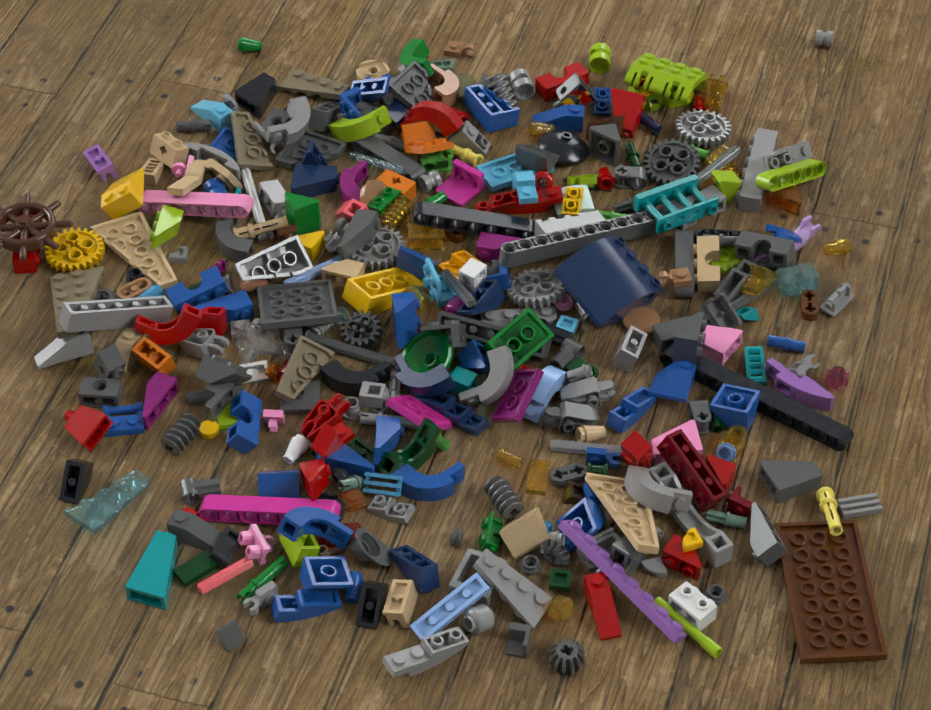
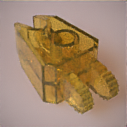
M710 73L702 89L703 105L707 110L713 104L716 115L721 110L728 88V83L724 81V75H720L719 79H714V74Z

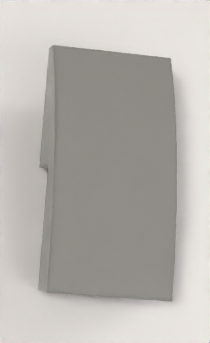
M376 494L367 508L368 511L377 516L403 524L408 523L416 510L413 504L396 502L394 496Z

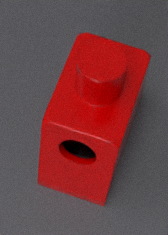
M83 405L79 406L75 412L67 410L64 414V420L67 421L64 428L90 453L113 425L112 420L106 414Z

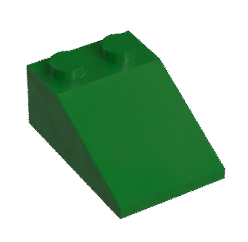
M528 307L491 338L483 349L486 353L504 345L511 349L515 371L553 338L554 334Z

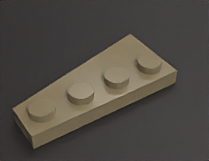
M300 69L293 71L276 86L277 92H284V90L290 91L291 94L303 92L306 93V96L318 94L321 98L340 100L341 93L351 89L350 85Z
M300 335L274 395L292 403L317 375L320 367L324 366L335 352Z

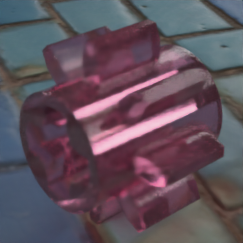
M834 366L831 370L827 369L825 383H829L830 388L841 390L843 386H848L849 373H846L843 367Z

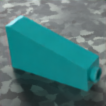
M156 531L125 586L127 600L167 610L174 575L173 570L175 569L178 552L176 535L169 532Z

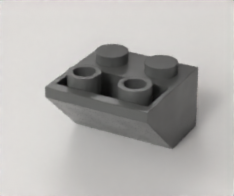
M700 311L677 323L674 335L673 362L689 361L692 364H696L697 358L701 359L703 348L700 346L705 343L706 333L703 332L706 331L707 320H704V312Z
M204 354L195 374L196 377L213 385L233 383L236 386L252 379V375L246 373L248 369L215 354L212 357Z

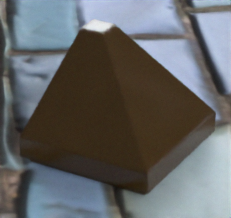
M569 480L563 503L577 504L586 497L583 490L584 486Z

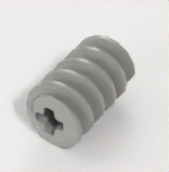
M501 72L486 78L485 81H491L487 87L494 88L492 91L496 93L497 98L507 100L510 106L517 102L516 99H511L514 93H508L512 88L505 87L509 83L508 80H503L506 74H500Z

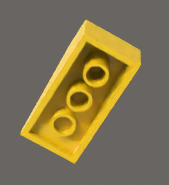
M394 267L348 278L342 298L357 311L363 310L364 314L370 311L373 316L392 307L391 294L414 292L415 294L425 287L423 282L416 276Z

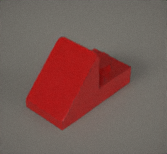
M325 422L313 441L311 448L325 459L354 439V432L342 422L333 428Z

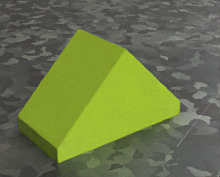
M711 171L718 189L727 197L726 203H731L742 182L735 172Z

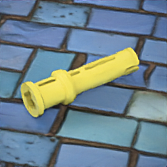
M455 144L454 149H451L454 156L458 157L462 162L472 165L474 168L477 165L483 164L484 156L482 154H476L469 148L464 149Z
M822 487L816 492V498L820 502L819 508L825 513L831 535L839 536L843 532V527L836 510L838 503L834 498V491L830 487Z

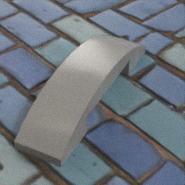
M191 142L184 143L189 147L187 159L189 155L194 156V160L212 158L216 162L223 164L241 183L240 168L229 155L208 145Z

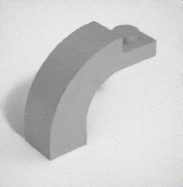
M305 96L289 99L287 112L291 120L284 124L267 127L265 135L267 143L284 140L285 144L289 145L304 135L310 118V106Z
M504 345L487 351L490 362L488 378L480 386L459 393L460 401L468 405H474L479 403L480 400L483 404L488 405L505 393L514 373L511 349Z
M628 465L624 485L626 491L634 500L647 508L669 514L670 510L688 513L693 497L692 491L663 486L651 478L649 468Z

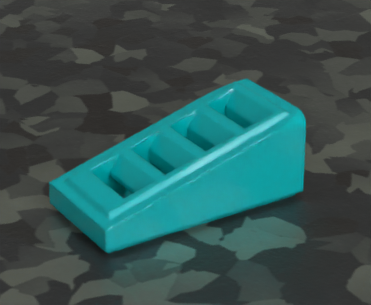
M744 347L743 362L746 377L757 383L766 384L763 347Z

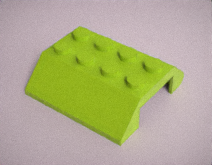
M644 53L632 62L624 79V84L633 85V87L638 88L642 77L645 76L647 78L643 84V90L648 91L649 89V92L660 96L665 94L667 98L671 96L674 86H677L678 89L674 100H680V102L686 104L691 102L694 89L703 92L709 86L707 73L702 72L701 69L686 67L683 63H673L667 58H657L651 53Z

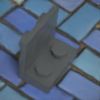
M460 320L444 321L445 325H441V322H427L425 327H420L421 331L451 329L448 338L452 347H465L467 345L466 324H460Z

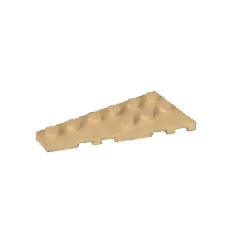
M142 211L90 226V231L94 230V234L99 233V237H102L104 244L133 268L141 269L144 277L150 279L152 284H159L163 290L178 284V280L161 247L159 246L154 250L150 249L152 242H149V237L152 230Z
M586 472L585 481L636 551L643 554H658L660 547L652 510L638 503L628 494L624 485L625 478Z

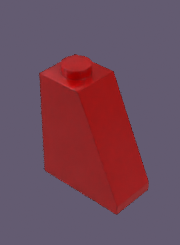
M611 88L614 117L626 115L621 137L634 139L646 105L645 95Z

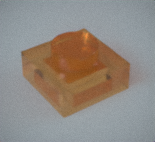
M360 488L341 493V499L344 502L347 513L366 508V501Z

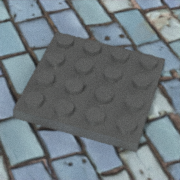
M331 279L257 287L262 330L273 331L280 328L292 329L298 326L311 327L317 324L329 325L338 322Z

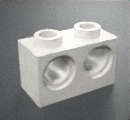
M473 258L459 270V281L470 293L487 276V265Z

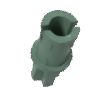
M711 509L707 511L706 520L709 522L725 525L724 527L731 526L743 530L746 529L748 517L730 514V511L727 513Z

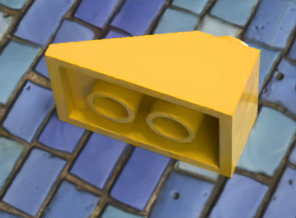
M140 168L113 182L101 195V208L112 219L120 218L143 206L144 169Z

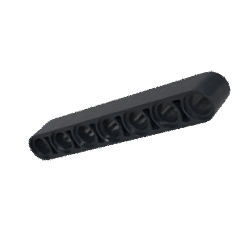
M425 201L416 202L413 206V221L420 226L480 235L481 232L523 239L533 237L535 234V221L530 218Z

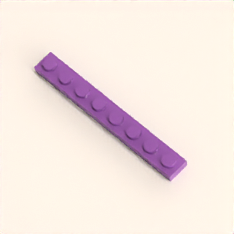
M561 521L557 527L673 643L681 642L686 638L687 634L683 631V626L677 621H673L668 616V611L658 606L653 601L652 595L643 591L639 587V583L634 578L629 577L624 572V568L619 563L614 562L610 558V554L605 549L600 548L595 543L596 540L581 529L582 527L577 521Z

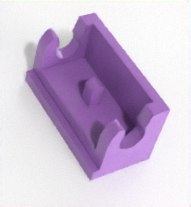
M99 144L83 152L98 175L100 174L103 181L107 182L106 175L108 173H111L114 179L118 177L113 163Z

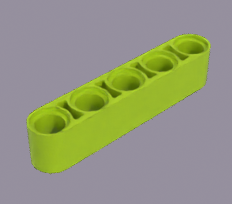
M805 159L759 173L755 179V185L758 189L777 191L822 177L826 173L827 166L824 161Z

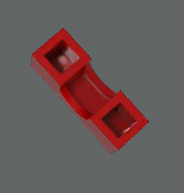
M579 62L564 67L563 78L554 77L551 73L535 78V92L545 102L558 98L557 88L574 73H577L589 86V72Z
M634 430L621 443L623 451L620 454V458L627 465L650 468L652 465L650 462L652 461L653 446Z

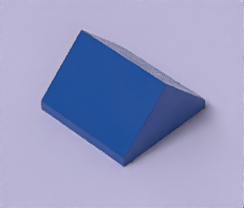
M400 245L395 267L423 279L425 278L423 265H425V258L428 257ZM430 258L436 270V267L438 264H440V262Z
M299 470L258 472L259 496L300 498Z

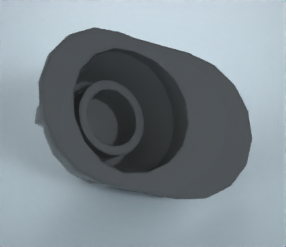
M363 527L357 529L356 537L347 545V548L360 562L365 563L373 560L382 566L392 564L393 559L389 555L387 545Z

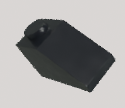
M76 458L66 460L59 500L80 503L91 482L94 462Z
M372 580L363 582L356 625L378 628L386 602L387 583Z

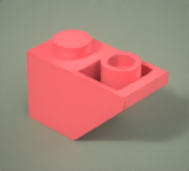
M352 198L345 201L334 216L338 219L345 217L351 222L357 209H369L366 204Z

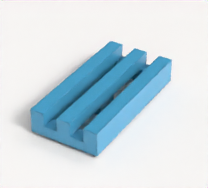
M365 472L366 480L363 482L365 488H363L362 492L401 497L403 476ZM372 477L393 479L398 481L397 484L371 480ZM371 485L397 489L396 492L370 489Z

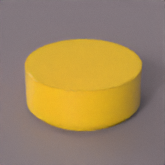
M209 420L203 421L199 428L201 437L204 439L217 437L219 434L218 423Z

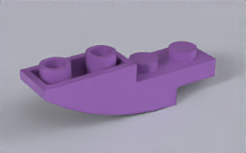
M773 358L766 361V376L774 381L773 389L810 408L828 412L832 410L834 396L829 391H826L806 375L800 379Z

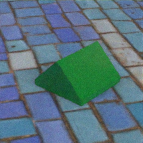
M285 192L286 218L290 226L297 225L298 232H295V234L299 236L320 229V200Z

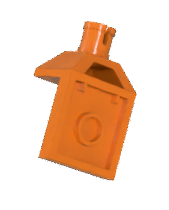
M430 121L401 125L402 132L400 137L404 141L405 153L427 154L454 149L453 141L435 137L434 123Z

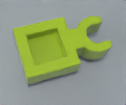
M598 174L568 176L567 185L579 184L594 187V184H597Z

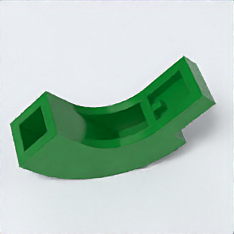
M413 38L400 54L401 64L407 67L415 60L427 70L428 76L431 77L435 73L428 59H425L431 52L424 40Z

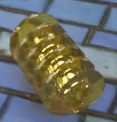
M398 195L394 198L379 217L381 219V228L388 225L389 230L395 228V232H397L411 214L414 206L413 202L404 195Z

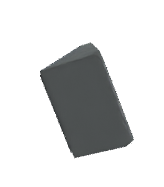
M235 619L217 629L219 643L228 652L245 641Z

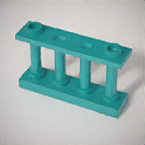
M693 174L636 194L634 210L637 213L648 210L657 220L656 233L659 234L717 213L720 198L717 196L707 199L697 189L699 177ZM692 194L700 203L692 205L685 196ZM677 199L685 208L677 210L670 201ZM662 204L670 213L663 216L655 207Z

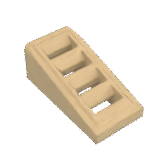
M149 158L142 167L144 169V184L157 185L166 164L157 158Z

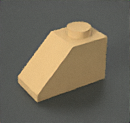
M349 259L322 268V280L331 279L332 285L345 288L348 278L365 275L364 263Z
M127 327L115 343L126 362L124 374L128 372L137 360L131 349L143 338V334Z

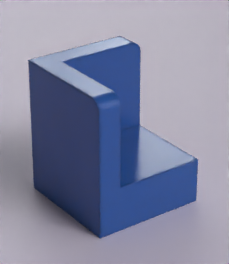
M499 265L500 273L485 276V280H499L502 290L511 289V277L507 267Z

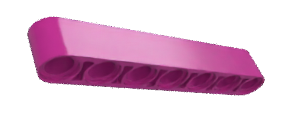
M209 494L203 499L199 516L205 518L207 522L280 525L284 515L297 507L322 508L339 516L341 505L335 500L328 499L311 501V499Z

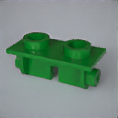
M386 187L367 207L377 211L380 218L387 211L386 208L389 209L398 202V195L402 191Z
M492 511L488 517H484L480 528L483 531L478 538L477 544L479 545V551L482 552L488 549L495 554L498 551L500 542L498 537L501 536L499 532L503 527V522L501 518H494V511Z

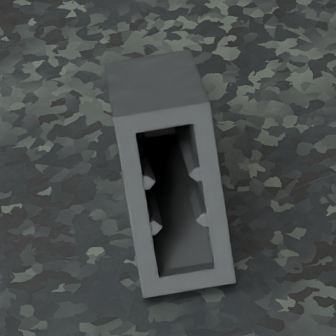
M761 461L759 463L758 476L777 503L820 489L823 475L821 470L812 461Z

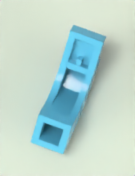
M533 171L513 172L511 188L512 191L517 190L519 203H538Z

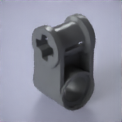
M622 165L614 168L615 184L613 186L615 188L642 190L647 186L645 168Z
M302 326L292 329L283 328L285 354L289 358L300 335L303 336Z
M688 401L687 412L689 419L695 420L699 436L708 435L710 433L709 422L711 421L709 401Z

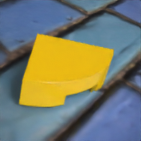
M695 527L689 529L683 538V552L703 547L704 542Z

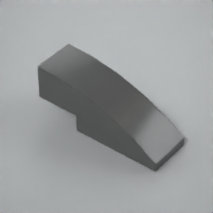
M743 258L737 268H732L713 293V296L723 291L731 303L741 296L760 275L759 266Z

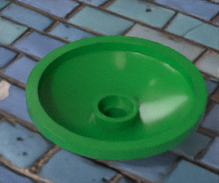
M431 330L424 331L412 338L404 348L402 356L412 371L423 373L441 363L448 369L454 350L452 344L449 343L448 336L440 331Z

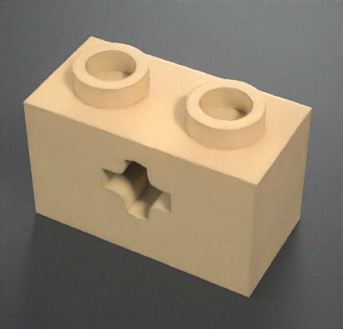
M163 131L153 135L150 148L152 155L171 169L175 163L183 162L186 165L189 147L169 132Z

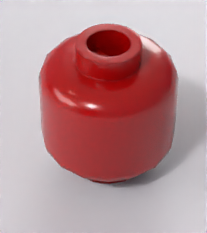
M540 171L534 174L536 191L554 187V178L549 172Z

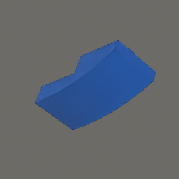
M594 87V96L597 100L594 103V115H611V88Z
M766 224L765 231L771 232L772 236L794 240L795 243L802 242L800 236L795 232L772 224Z

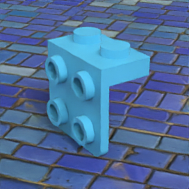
M425 258V265H423V272L425 274V278H423L424 287L429 290L430 299L432 302H435L437 308L444 307L456 293L442 279V276L437 274L430 258Z

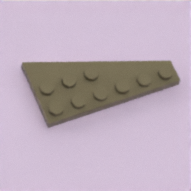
M105 266L75 270L66 274L59 273L50 277L59 339L79 334V332L66 333L58 322L63 302L94 300L98 291L97 286L101 284L102 275L106 273Z

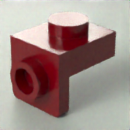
M737 486L734 491L729 492L726 498V502H728L727 511L734 515L748 517L747 521L751 519L753 502L740 497L742 487Z

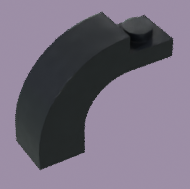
M337 359L320 367L321 381L332 391L345 396L359 397L363 381L384 383L390 379V364L387 361L359 372L346 369Z

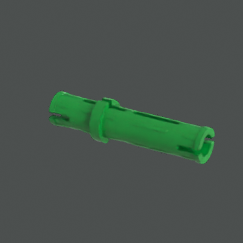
M278 556L255 579L249 580L248 585L236 594L238 600L245 595L239 602L243 604L245 599L253 597L257 589L270 582L283 569L288 567V561L286 560L280 565L285 558Z

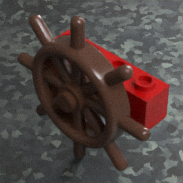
M24 194L23 202L10 205L5 209L0 207V249L3 247L13 251L12 263L15 274L37 273V265L41 264L40 254H38V252H41V248L47 245L57 250L59 244L53 241L57 228L73 226L71 220L56 221L53 211L61 206L59 200L54 201L49 206H45L40 203L30 202V194ZM12 231V232H10L8 235H4V234L2 233V232Z

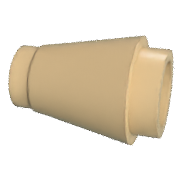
M580 425L575 430L577 442L589 443L606 437V429L604 426Z

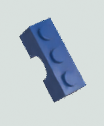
M217 266L199 273L202 283L197 289L189 290L184 286L183 282L166 289L177 315L180 314L184 303L196 306L229 292Z
M244 390L231 400L230 415L237 418L238 421L228 429L226 445L243 454H247L251 449H255L259 442L258 432L260 429V416L262 414V400Z

